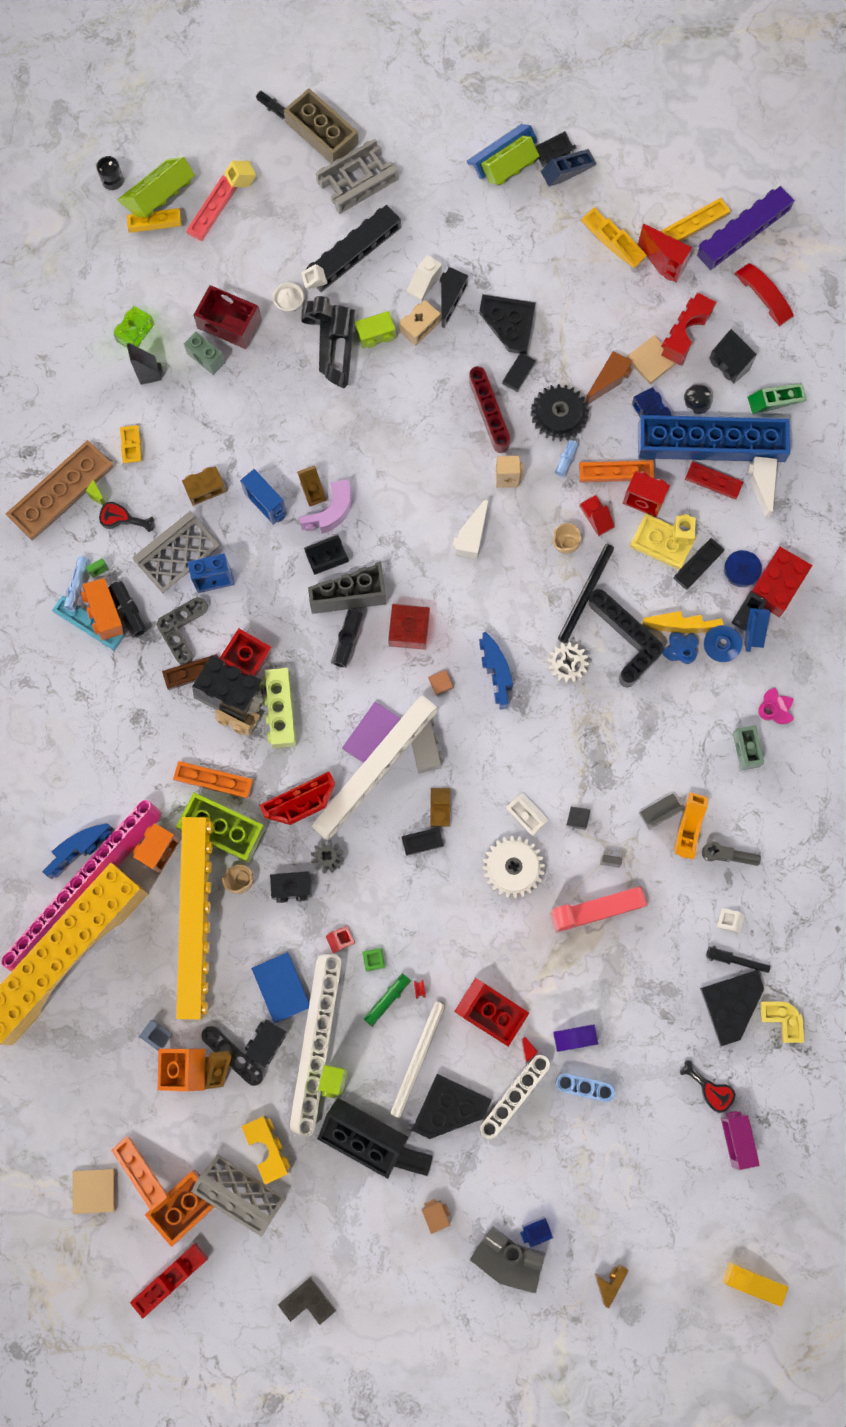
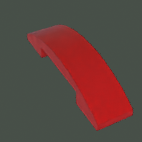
M748 263L735 272V275L745 287L749 285L769 309L768 314L779 327L794 317L782 293L760 269Z

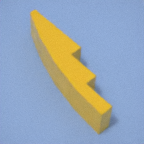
M595 207L580 220L607 248L631 267L635 268L647 256L624 229L620 231L610 218L606 220Z
M678 611L646 617L643 619L642 625L645 628L664 632L707 633L713 627L723 625V621L721 618L703 622L702 615L683 618L682 612Z

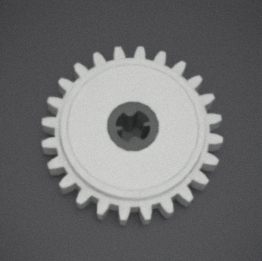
M513 836L510 837V841L503 837V843L497 840L495 842L496 847L490 846L492 852L485 853L489 858L483 859V863L487 864V866L482 867L483 871H487L483 877L489 878L487 885L493 884L492 891L498 889V895L506 893V898L510 894H513L514 899H516L517 894H520L523 898L524 892L530 895L532 893L530 888L532 887L536 890L537 885L535 883H541L542 880L539 876L544 875V872L540 871V869L545 867V864H540V861L543 860V857H538L540 850L534 851L535 844L533 843L529 846L528 839L521 842V837H518L517 841L514 840ZM510 863H513L514 866L518 865L516 872L512 869L509 870Z

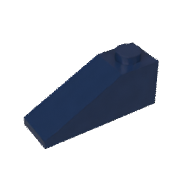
M589 149L551 159L540 172L550 187L594 167L597 163Z

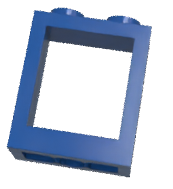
M255 469L240 480L244 494L273 525L276 522H281L286 517L287 511L284 500Z
M225 553L187 562L191 581L197 593L234 585L231 567Z

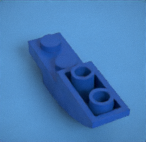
M482 632V639H479L480 650H484L485 656L481 657L482 667L486 668L487 674L495 673L492 674V684L497 687V693H494L495 704H499V709H507L506 690H510L513 687L511 673L499 646L487 632Z
M108 823L84 829L67 838L51 851L56 858L42 872L50 879L59 877L64 871L63 868L78 858L77 854L79 852L84 856L93 854L98 848L97 845L102 840H107L114 828Z

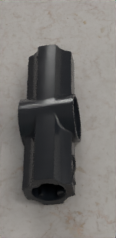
M122 581L112 583L108 587L109 592L116 604L115 608L122 621L125 622L130 635L133 638L143 635L147 629L139 615L140 612L133 598L130 597Z
M348 609L342 629L338 634V641L331 664L347 668L353 647L356 644V638L364 616L363 613ZM346 635L352 637L349 642H345L342 639Z

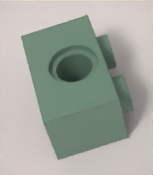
M195 331L184 343L186 353L212 375L225 364L223 353L198 332Z
M756 725L737 728L733 732V738L740 769L747 770L761 767L764 764V758Z

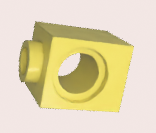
M687 514L676 516L673 529L674 544H692L695 535L696 517H691ZM680 526L687 527L688 531H682Z

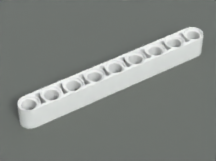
M423 695L416 700L313 823L312 828L326 841L333 837L438 711V707Z
M322 954L316 962L290 1121L291 1131L304 1137L312 1135L316 1125L321 1091H318L323 1066L326 1063L341 969V960L335 954ZM328 959L331 961L330 967L327 966ZM325 979H327V986H326V987H324V980H325ZM322 999L324 1000L323 1007H321L320 1005ZM320 1019V1020H321V1025H320V1027L318 1028L317 1022H318V1020ZM317 1039L318 1045L315 1048L314 1041ZM314 1060V1067L311 1069V1061ZM309 1080H310V1081H311V1086H310V1088L308 1089V1088H307V1084H308V1082H309ZM307 1101L308 1106L304 1110V1103ZM304 1122V1128L301 1131L300 1126Z

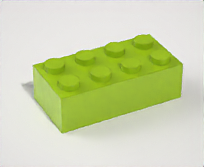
M193 792L176 825V828L182 832V817L210 818V822L213 823V832L210 834L209 842H212V846L246 863L250 862L266 830L263 824Z

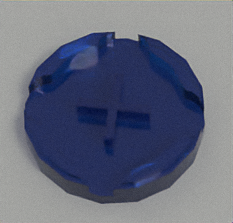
M746 550L733 552L728 556L724 564L725 576L732 585L745 588L753 585L758 581L762 573V565L759 558L754 553Z

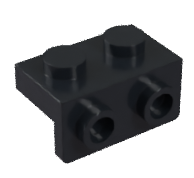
M566 131L535 146L542 167H545L551 159L572 154L577 148L576 145L572 146Z
M339 535L304 547L307 560L314 575L349 562Z

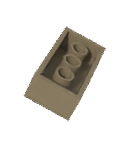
M310 88L284 109L286 124L331 164L336 159L346 156L359 145L358 131Z

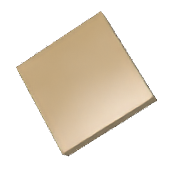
M655 335L627 356L628 359L632 360L631 365L650 385L677 364L661 356L664 348L661 347L662 343Z
M115 1169L73 1171V1214L115 1211Z

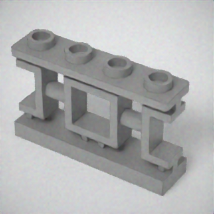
M376 139L365 142L358 149L351 150L346 156L336 159L332 164L322 167L316 173L317 183L322 189L330 185L336 194L331 196V200L339 214L399 180L397 167L391 161L382 165L377 158L381 155V147L377 145ZM369 156L372 162L366 165L363 159ZM360 167L365 177L353 183L347 174ZM377 168L380 173L373 177L371 170ZM340 173L342 179L335 182L333 177ZM347 185L350 191L343 194L341 188Z

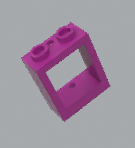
M741 1111L725 1113L726 1117H722L721 1122L732 1168L742 1170L760 1166L749 1116L742 1114Z

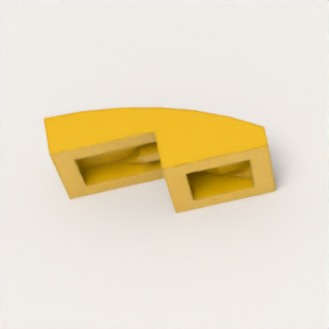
M139 425L120 427L123 463L142 462Z

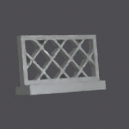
M190 510L132 558L163 594L189 573V568H186V564H188L187 551L198 552V559L208 557L220 545ZM194 524L200 528V536L189 535V529ZM177 538H186L185 548L174 547L175 540ZM188 538L199 539V549L188 548ZM202 540H210L214 546L209 550L201 549ZM164 549L172 550L171 560L160 559L161 551ZM174 550L185 551L184 561L173 560ZM149 561H156L157 571H148L144 565ZM160 562L171 563L170 573L159 572ZM173 563L184 564V569L180 574L172 573ZM159 575L169 576V583L164 587L158 583Z
M218 1154L207 1169L198 1177L191 1191L261 1237L286 1197ZM216 1163L223 1166L225 1170H218ZM208 1176H215L216 1181ZM220 1176H228L230 1182H222ZM233 1176H239L242 1178V1181H235ZM232 1187L233 1192L228 1190L227 1188ZM238 1187H245L247 1193H239ZM251 1187H256L259 1189V1192H252ZM255 1198H262L264 1204H257ZM268 1198H273L278 1203L270 1204ZM261 1210H267L268 1215Z

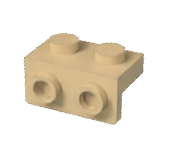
M218 709L215 711V718L219 724L232 727L240 735L250 736L260 720V715L257 713L250 714L246 722L243 723Z

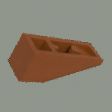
M612 351L589 390L585 402L590 404L620 385L624 378L628 379L633 370L630 368L632 360Z

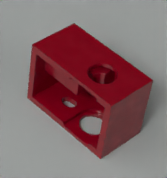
M209 285L193 314L197 329L243 349L247 348L262 320L258 305L212 285ZM221 295L229 297L233 302L225 300Z

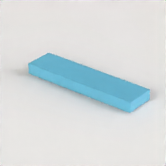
M62 595L52 611L115 651L125 635L122 634L101 641L99 634L95 635L92 624L95 622L93 618L89 619L87 610L76 605L74 612L67 611L63 608L66 597Z

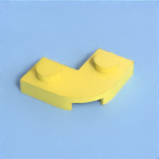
M760 1002L761 1022H781L782 1043H804L802 1015L799 1014L794 1006L788 1002Z

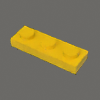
M180 208L154 211L147 218L136 217L134 214L127 215L129 233L182 226Z

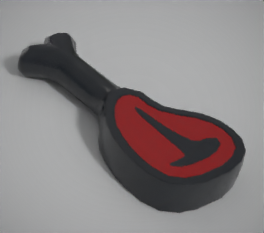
M106 502L99 513V522L106 529H113L119 525L128 524L142 526L148 532L154 529L152 526L154 518L152 516L148 519L132 517L123 506L115 502Z
M687 1060L684 1062V1068L680 1070V1075H689L701 1085L702 1095L707 1105L717 1113H723L728 1110L736 1096L733 1088L726 1084L712 1083L694 1069L692 1061Z

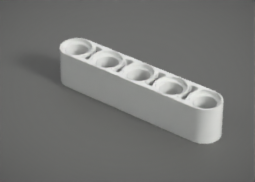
M538 1055L532 1058L480 1125V1131L485 1138L492 1139L498 1135L550 1067L547 1057ZM539 1058L545 1061V1068L541 1071L535 1068V1061ZM527 1074L533 1078L532 1085L528 1087L522 1083L523 1076ZM514 1090L520 1093V1100L516 1103L511 1102L509 1099L510 1093ZM505 1107L508 1111L507 1117L503 1119L498 1118L496 1114L497 1109ZM487 1123H492L495 1126V1131L491 1135L484 1133V1126Z

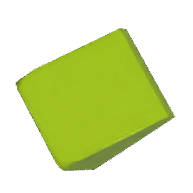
M93 480L86 489V493L90 499L103 506L106 502Z

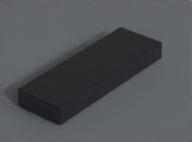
M710 538L673 579L684 589L688 590L722 555L725 549Z

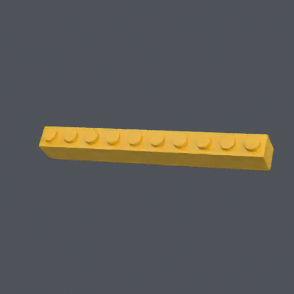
M182 817L176 1019L201 1020L208 1012L205 994H208L206 974L209 972V962H206V954H209L210 944L207 942L210 922H207V914L211 910V903L208 902V894L211 893V882H208V877L212 871V863L209 862V854L212 853V842L209 841L210 834L213 832V823L210 822V818Z

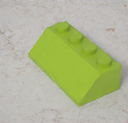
M184 157L166 159L117 200L136 217L147 218L154 213L153 210L156 207L163 206L168 197L178 194L179 188L189 185L191 183L190 179L195 174Z

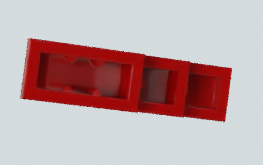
M194 1243L138 1294L130 1304L140 1317L144 1319L209 1259L197 1243Z

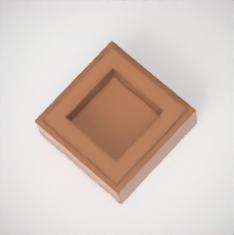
M446 670L428 677L435 695L453 689Z

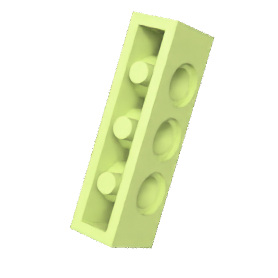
M288 668L265 670V676H262L263 688L267 689V695H264V704L268 706L269 713H265L266 724L270 725V732H267L268 743L272 744L273 749L296 746ZM280 686L282 690L280 693L275 694L272 692L273 688ZM276 705L284 706L281 712H275L274 708ZM284 723L285 728L282 731H277L275 729L277 724Z

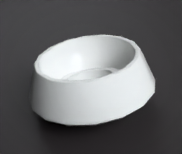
M283 283L275 289L273 301L280 310L291 313L300 308L304 301V293L300 286L295 283Z

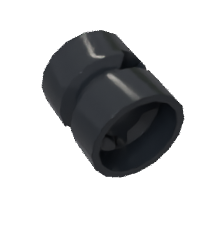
M105 156L98 160L96 169L102 185L108 190L119 189L124 183V177L118 161L111 156Z

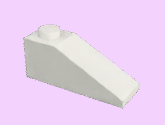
M754 457L752 463L748 465L747 473L750 474V483L764 516L769 518L773 512L777 459Z
M487 500L482 502L461 528L458 538L454 537L452 548H455V555L474 559L478 558L488 508Z

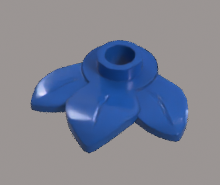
M678 632L670 634V646L664 648L663 656L670 661L680 660L684 664L694 662L697 658V637L693 633L686 637ZM686 652L691 653V654L688 655V656L684 655V653H686Z

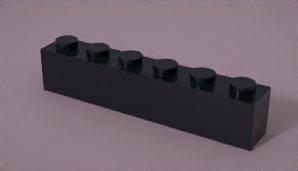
M387 204L383 208L377 209L373 216L365 219L357 229L351 230L347 237L342 241L336 242L332 249L325 251L317 261L311 262L307 266L308 269L316 264L323 268L327 284L316 287L320 292H323L401 229V219Z

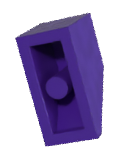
M595 1024L553 1032L557 1052L599 1045Z

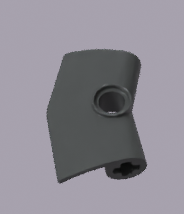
M493 1226L471 1256L470 1261L502 1285L536 1293L545 1252L520 1246ZM510 1248H515L518 1250L519 1255L515 1259H510L507 1256V1251Z

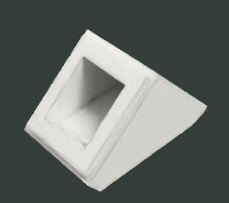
M316 264L302 272L306 289L327 284L323 268Z
M722 908L717 927L740 934L745 915L738 911Z

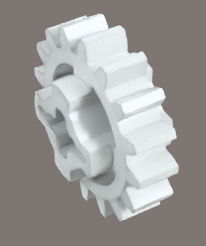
M571 642L567 646L561 643L560 649L555 646L553 649L555 653H549V657L552 659L547 660V664H550L548 671H553L551 677L558 676L557 682L564 679L565 684L568 683V680H571L572 683H575L576 678L581 680V674H586L587 670L585 668L589 665L588 662H584L588 659V655H582L584 649L578 650V644L571 647ZM561 654V660L555 662L556 657ZM565 659L568 661V663H571V666H568V664H564ZM580 664L579 670L575 673V666Z

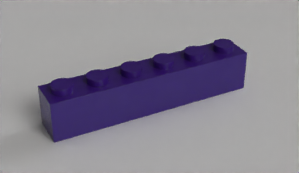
M781 186L775 190L771 189L762 200L758 199L749 210H743L737 219L730 220L725 228L722 230L718 229L709 240L705 239L698 246V258L710 270L714 269L788 213L795 200Z

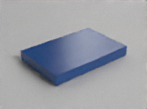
M288 952L251 968L274 1024L309 1009L310 1003Z

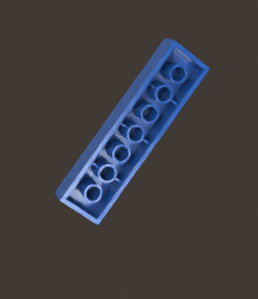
M641 415L638 422V458L753 461L754 457L777 459V462H786L790 455V419Z

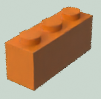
M105 578L82 584L83 592H81V597L84 603H88L89 607L86 610L89 619L93 618L95 622L92 624L95 635L99 634L101 641L122 635V624Z

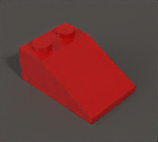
M646 224L642 225L638 246L647 255L646 257L660 275L669 281L677 283L687 266L692 247Z
M477 978L474 979L454 1011L507 1047L510 1046L529 1015L528 1011Z

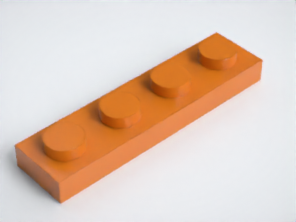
M653 460L579 462V481H631L635 471L645 472L649 477L654 478Z
M178 761L173 780L246 799L249 798L253 779L181 761Z
M125 1137L111 1150L152 1213L155 1214L171 1200L131 1138Z

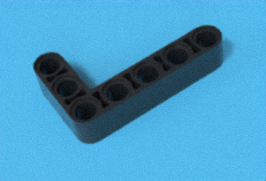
M596 589L592 591L589 598L590 608L639 651L619 675V683L623 687H631L660 658L664 650L663 644L605 591ZM600 597L603 602L596 603L593 598ZM607 610H614L616 612V615H609L607 613ZM622 622H627V623H629V624H630V628H624V627H622L621 623H622ZM635 635H642L644 640L638 641ZM650 647H655V648H657L658 653H657V654L651 653L650 650H649V648H650ZM642 660L646 666L640 667L636 661ZM624 674H631L633 680H626Z

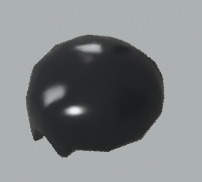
M700 384L689 387L684 394L685 405L687 408L692 409L695 414L708 411L712 405V395L709 388Z

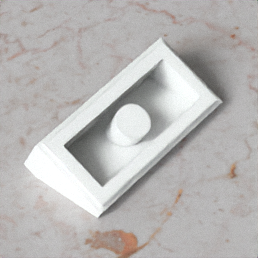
M524 793L519 794L506 807L532 836L549 821Z

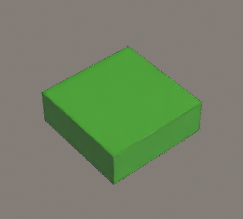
M103 558L86 566L92 578L109 570Z
M382 948L362 952L366 972L385 968Z

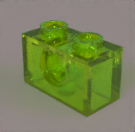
M133 305L125 313L123 321L114 329L113 335L116 342L126 348L128 343L139 347L154 326L152 316Z

